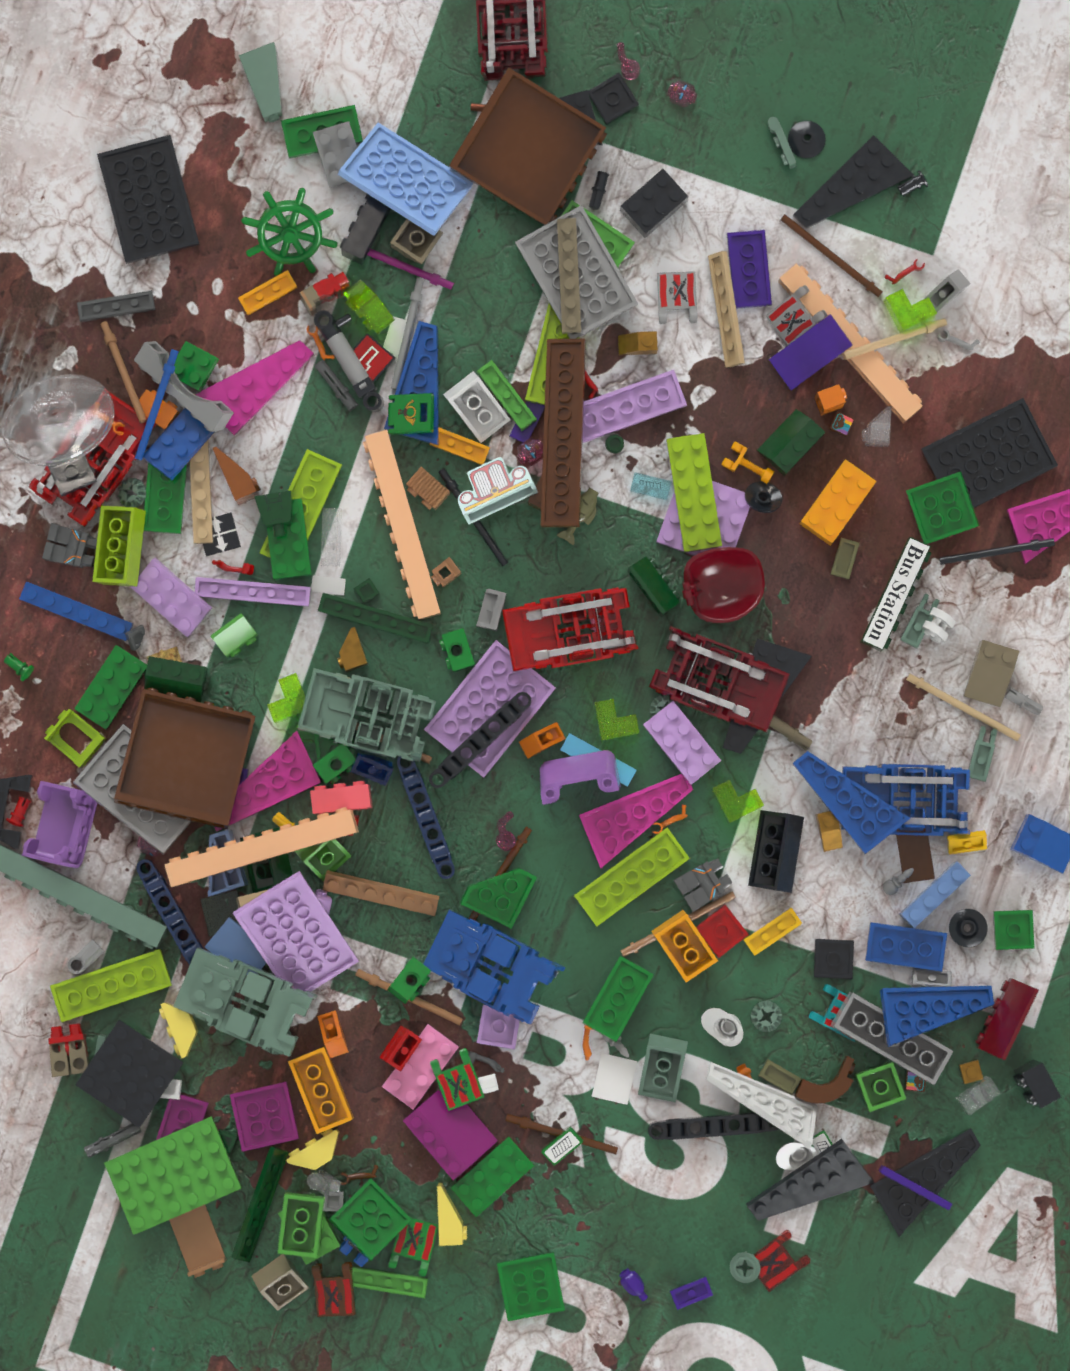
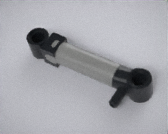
M321 310L317 312L314 317V323L351 382L358 397L363 400L366 409L371 412H379L383 409L384 400L381 395L376 393L377 387L340 329L341 326L351 321L352 317L350 314H346L335 321V318L328 311ZM325 316L329 317L328 324L322 326L320 320ZM373 397L378 398V404L371 407L369 405L370 399Z

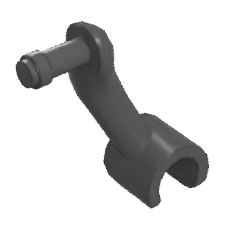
M468 1051L472 1064H474L475 1060H479L489 1064L496 1072L503 1073L505 1071L493 1059Z

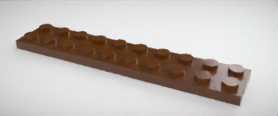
M585 338L547 339L541 527H580Z

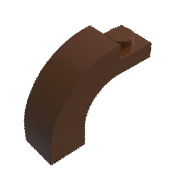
M845 1055L836 1077L826 1084H814L802 1078L794 1096L810 1103H827L841 1097L854 1081L847 1077L848 1073L852 1074L855 1068L854 1059Z

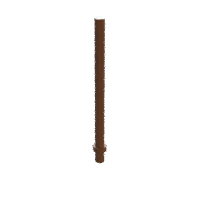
M784 214L781 218L784 224L862 284L867 292L870 291L879 298L883 291L874 285L875 282H870Z
M526 826L521 835L517 836L518 840L495 876L507 872L523 844L528 842L527 838L532 832L530 828ZM473 910L468 919L470 920L471 918L476 921L480 913Z

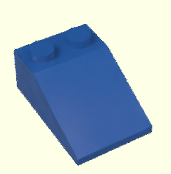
M1026 814L1010 850L1063 874L1070 860V834L1031 814Z

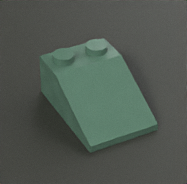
M650 1034L638 1095L676 1103L688 1041Z

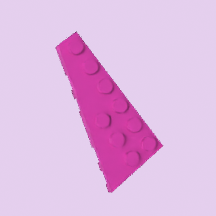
M299 340L195 395L203 399L222 401L234 412L225 427L235 436L314 353Z
M1070 489L1006 510L1018 544L1028 543L1034 539L1040 541L1052 538L1056 542L1070 531ZM1048 547L1040 548L1038 551H1020L1024 564Z
M298 731L294 732L287 741L239 785L229 826L322 783L315 768L312 766L313 763ZM214 827L215 830H216V832H218V831H220V830L223 829V828Z
M682 774L579 815L600 869L693 790L692 785L689 784Z

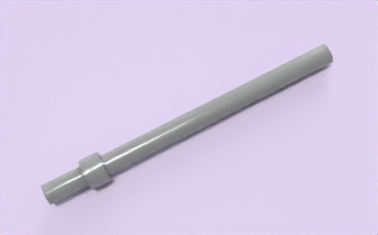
M422 278L416 279L414 292H411L410 309L391 389L394 390L397 389L403 371L418 304L422 299L421 291L424 282Z

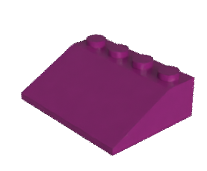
M440 1089L403 1120L452 1180L456 1179L498 1141L467 1104L448 1111Z

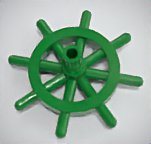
M304 188L298 190L296 200L275 202L270 192L265 191L263 197L269 207L262 213L260 219L243 217L241 220L243 224L257 228L259 244L248 249L246 255L251 257L263 251L269 258L277 262L274 270L275 276L282 273L284 264H298L301 262L305 264L310 273H315L316 268L310 258L316 253L319 246L323 245L331 248L338 246L336 241L322 237L321 221L332 216L334 213L333 209L328 208L316 214L311 207L303 203L306 193ZM292 211L291 215H286L285 217L282 212ZM299 213L308 218L297 224ZM275 216L281 226L268 222ZM313 225L314 235L301 232ZM265 230L278 234L267 240ZM298 239L311 243L304 249ZM283 241L280 251L273 247V245ZM291 243L296 249V253H288Z

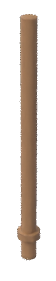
M732 891L688 914V916L693 921L736 897ZM652 933L635 943H629L630 946L620 951L623 957L633 952L637 953L639 949L657 939Z

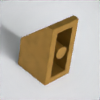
M657 331L635 332L618 336L619 355L657 354Z
M355 627L350 629L339 652L340 657L337 658L340 668H345L346 672L368 665Z
M830 811L815 814L823 851L843 848L840 825Z

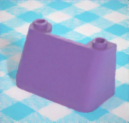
M602 750L544 762L540 767L542 804L556 802L559 799L562 785L597 779L599 788L604 792L619 791L621 784L615 755L609 750Z
M40 781L37 794L39 799L45 801L36 839L30 838L24 843L22 856L61 866L78 868L84 859L97 802L82 790Z

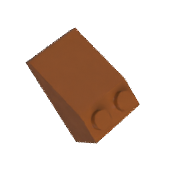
M213 447V451L237 504L241 505L255 499V496H259L258 491L261 489L255 477L251 478L244 469L220 449Z

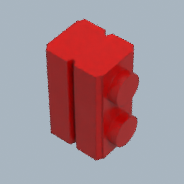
M400 1026L379 1058L401 1072L422 1039L407 1028Z

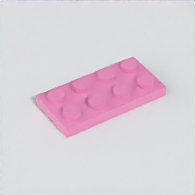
M429 1024L419 1035L422 1041L408 1062L405 1063L402 1071L400 1072L395 1069L382 1086L411 1109L415 1108L436 1079L430 1062L437 1059L442 1070L459 1048L458 1045Z

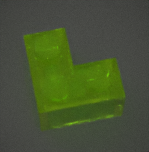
M361 279L343 293L347 299L346 305L359 318L363 317L365 321L362 323L369 331L373 330L376 334H379L395 320L379 297Z
M903 289L887 296L883 301L900 333L911 330L935 318L937 315L929 297L911 305Z
M297 673L278 680L285 698L267 705L275 724L302 713L306 694Z
M614 699L594 702L601 741L639 734L636 714L617 718Z
M730 780L711 789L728 823L764 806L756 788L739 797Z

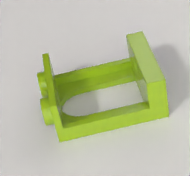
M64 710L57 719L59 721L55 726L51 725L45 732L47 736L44 739L52 743L79 768H83L107 739L73 710ZM64 724H74L92 739L81 755L60 737V729Z

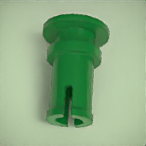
M12 653L4 659V663L16 671V675H21L20 680L22 682L28 679L34 671L33 665L28 667L26 662H21Z

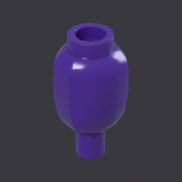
M627 1268L619 1274L621 1285L630 1295L638 1296L641 1301H645L648 1298L644 1292V1283L635 1271H630Z

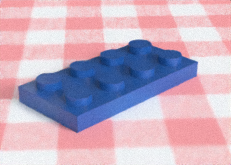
M184 408L144 453L143 459L172 481L214 432L208 431L200 420L195 419L191 412Z
M870 922L865 960L942 972L947 933Z

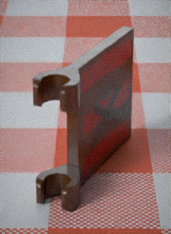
M345 1262L342 1265L343 1276L322 1277L323 1266L321 1263H316L312 1266L317 1317L356 1315L352 1262Z

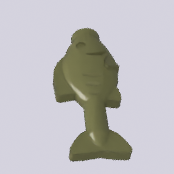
M588 488L581 495L580 523L584 522L587 525L595 517L597 496L599 494L591 488ZM568 527L567 530L559 532L557 536L574 545L573 533L577 527Z

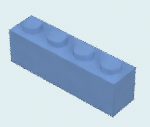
M955 861L903 909L899 915L911 928L917 927L971 875L958 861Z

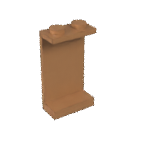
M202 1205L169 1220L189 1270L187 1273L188 1277L194 1275L196 1278L206 1274L204 1270L212 1268L214 1271L223 1267V1263L227 1259L206 1205Z

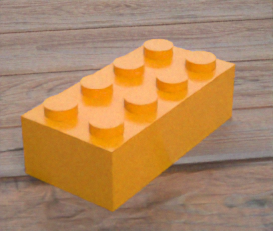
M845 459L799 524L831 546L874 486L876 480Z
M325 1046L288 1061L316 1134L354 1119Z

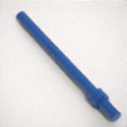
M171 349L168 361L163 367L164 373L135 458L138 460L143 459L171 373L173 374L175 370L174 364L179 351Z

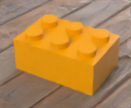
M684 910L651 931L685 982H688L718 961Z

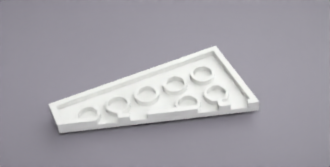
M710 1063L707 1071V1081L810 1149L814 1137L816 1105L715 1063Z

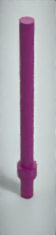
M370 249L368 253L370 257L426 279L435 286L440 285L450 290L454 286L453 282L441 278L439 274H431L373 249Z

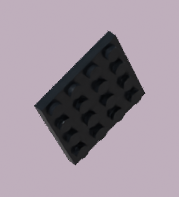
M119 1019L75 1085L140 1128L184 1062Z

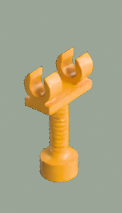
M735 441L731 449L740 454L738 459L734 463L724 458L721 465L735 472L738 465L742 464V466L760 475V481L768 484L775 471L770 468H759V466L746 460L744 455L748 448Z

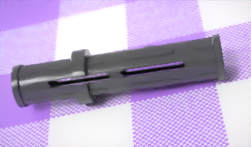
M321 360L315 365V368L335 392V397L342 401L349 412L354 410L359 404L349 393L348 387H344L325 360Z
M131 1123L106 1137H100L98 1141L85 1146L84 1150L87 1156L91 1158L141 1133V1128Z

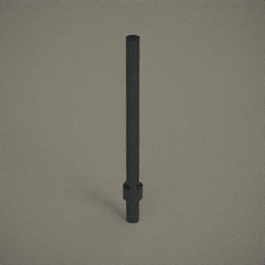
M443 468L438 473L446 483L445 487L452 492L458 501V497L461 494L458 489L459 485L455 479L452 480L445 468ZM481 521L473 522L501 566L503 567L509 563Z
M1054 538L1040 541L1034 539L1028 543L939 557L940 565L1026 550L1038 551L1040 548L1055 546Z

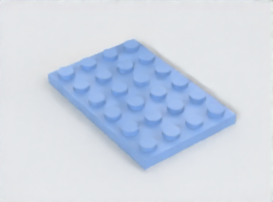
M380 123L376 124L338 172L340 177L435 236L473 186V182Z

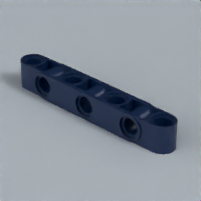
M400 756L397 759V765L401 773L400 776L433 864L441 878L450 879L455 874L452 856L421 773L414 760L411 761L409 767H402L400 763L402 758ZM417 793H422L425 796V800L421 804H417L414 801V796ZM430 829L438 831V837L435 840L428 838L427 834ZM444 865H449L452 868L449 876H444L441 873V868Z
M145 859L141 860L136 867L137 873L182 955L190 965L196 949L204 948L154 862ZM144 863H149L151 866V870L147 874L143 873L141 869ZM163 896H167L170 900V904L167 907H163L160 903ZM181 930H186L189 934L188 939L185 941L179 937Z

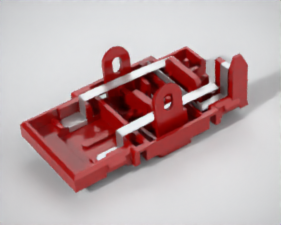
M104 389L95 402L99 403L98 413H103L115 422H121L124 427L119 426L117 431H121L124 434L117 435L112 426L92 414L95 409L93 405L86 413L84 420L78 419L51 458L53 459L78 447H82L90 467L96 470L94 476L97 482L61 497L46 465L44 468L47 472L45 476H42L40 481L34 478L29 484V488L36 495L51 505L59 497L72 506V511L68 512L67 515L84 527L95 515V510L101 508L104 501L107 502L132 467L133 464L131 462L133 459L136 461V451L147 421L140 423L134 408L106 389ZM82 441L94 449L97 445L101 447L92 460L89 459L93 455V451L82 444ZM105 450L107 452L105 457L110 460L104 459L98 466L95 462ZM116 463L117 465L122 467L123 470H120L119 468L114 466V464ZM101 485L102 487H104L105 489H107L108 492H106L105 490H103V489L100 488L99 486Z
M617 587L607 589L605 592H602V588L543 598L539 599L540 603L537 604L532 602L524 604V606L502 610L513 671L546 668L547 665H551L552 669L613 658L614 653L625 654L630 653L631 650L638 649V645L635 643L634 631L627 630L623 632L619 609L630 607L627 588L619 589ZM582 594H585L586 602H584V597H582ZM563 598L562 600L559 601V607H558V605H557V599ZM586 609H587V610H588L589 619H594V622H595V623H594V624H584V625H580V626H579V623H578V622H583V621L586 620V616H587ZM559 614H561L563 625L573 623V627L558 630L557 625H561ZM596 628V632H592L593 643L590 634L580 635L581 629ZM574 631L575 636L566 638L567 647H565L564 638H559L558 634ZM593 649L595 650L596 658H593ZM566 654H568L571 663H568Z

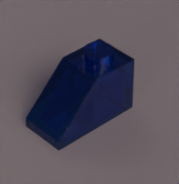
M358 754L350 771L386 786L394 768L392 762L375 755Z

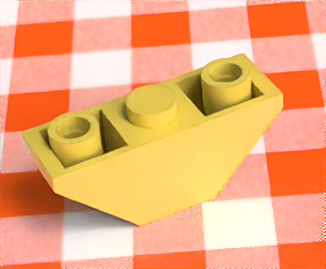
M162 1003L160 1004L162 1008L159 1011L163 1020L166 1019L169 1026L166 1029L170 1038L173 1037L175 1040L174 1050L177 1056L180 1055L181 1058L187 1057L198 1033L193 1016L174 1007L172 1004Z
M332 1128L322 1133L323 1137L317 1141L315 1138L305 1143L306 1148L300 1151L297 1148L290 1152V1157L286 1160L288 1164L316 1170L332 1160L339 1135L338 1128L334 1131Z

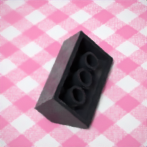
M760 810L748 886L792 893L804 817Z

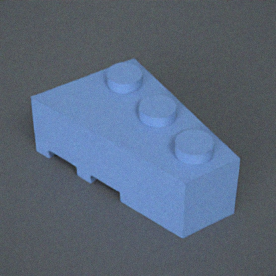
M232 830L209 835V847L217 845L218 848L225 847L224 843L235 840ZM239 867L209 876L208 897L248 885L244 868Z

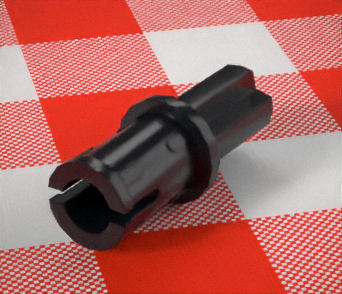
M597 172L595 185L591 188L593 191L589 203L591 209H600L609 174L606 172Z

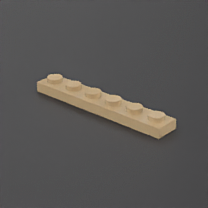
M721 251L709 255L708 260L725 366L734 367L744 364L745 361L727 251Z
M207 440L190 460L194 544L213 543L209 441Z

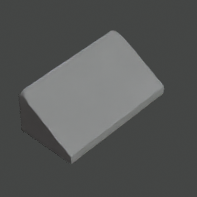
M913 968L911 988L951 987V971L942 970L941 972Z

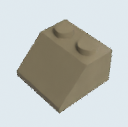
M406 219L390 244L393 249L406 258L423 264L443 235V232L438 230L435 236Z
M284 1254L252 1275L259 1292L277 1311L309 1289L293 1263Z

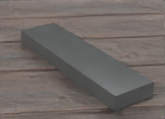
M152 290L77 303L80 322L156 310Z

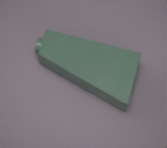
M272 42L239 55L265 122L269 121V123L278 121L279 117L283 116L277 49L275 43Z

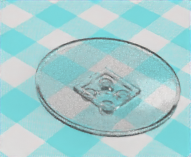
M62 374L48 377L27 387L10 403L2 420V437L8 450L23 462L38 466H54L68 463L89 453L105 438L113 423L114 404L108 390L95 379L77 374Z

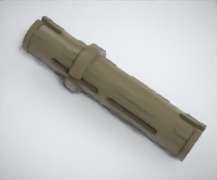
M773 716L770 724L773 729L787 737L789 742H794L805 751L810 747L812 740L801 734L799 729L793 728L777 716Z

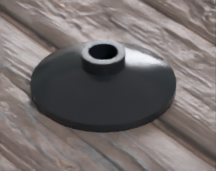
M801 121L795 124L788 135V144L791 151L796 156L806 159L820 154L826 142L823 129L812 121ZM809 135L811 140L806 141L804 136Z
M755 482L747 487L745 500L752 509L761 513H771L780 508L782 494L778 488L770 483Z
M962 909L956 912L949 922L950 936L960 946H977L987 935L988 926L986 919L980 912L974 909ZM966 924H969L971 927L968 932L964 930Z

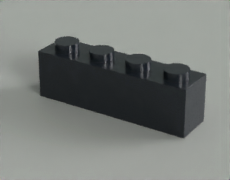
M369 194L365 196L367 201L364 206L361 205L358 209L356 222L353 221L349 227L348 232L350 233L348 237H344L340 245L342 256L363 265L391 208Z

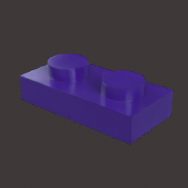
M706 1276L670 1290L677 1310L713 1296Z

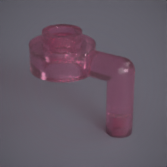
M619 42L617 44V54L622 63V76L628 80L636 79L640 74V65L637 61L627 58L624 43Z
M508 811L496 823L500 833L496 837V843L504 851H509L516 845L515 836L507 831L505 824L514 817L511 811Z

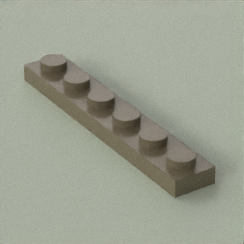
M576 218L557 219L562 334L581 333Z

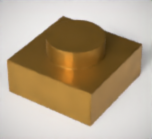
M978 1060L959 1065L964 1084L983 1079Z

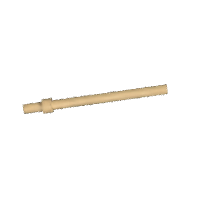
M943 318L934 322H925L922 326L843 352V358L846 360L922 333L934 332L935 329L946 326L947 321Z

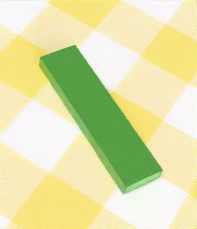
M492 360L477 370V373L522 432L537 421V418Z
M353 1266L352 1271L353 1287L425 1298L428 1278Z

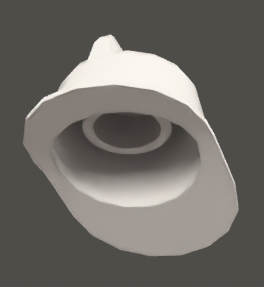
M711 1008L703 1013L701 1017L703 1028L720 1043L732 1047L742 1041L743 1029L738 1017L718 1008Z
M795 1141L780 1148L776 1155V1163L780 1168L794 1171L817 1156L818 1151L812 1146L809 1149L800 1142Z

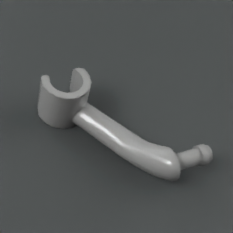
M945 329L943 332L946 334V338H942L939 334L937 335V339L940 342L949 341L968 350H974L973 347L980 342L977 339L970 345L963 340L950 336L949 331Z

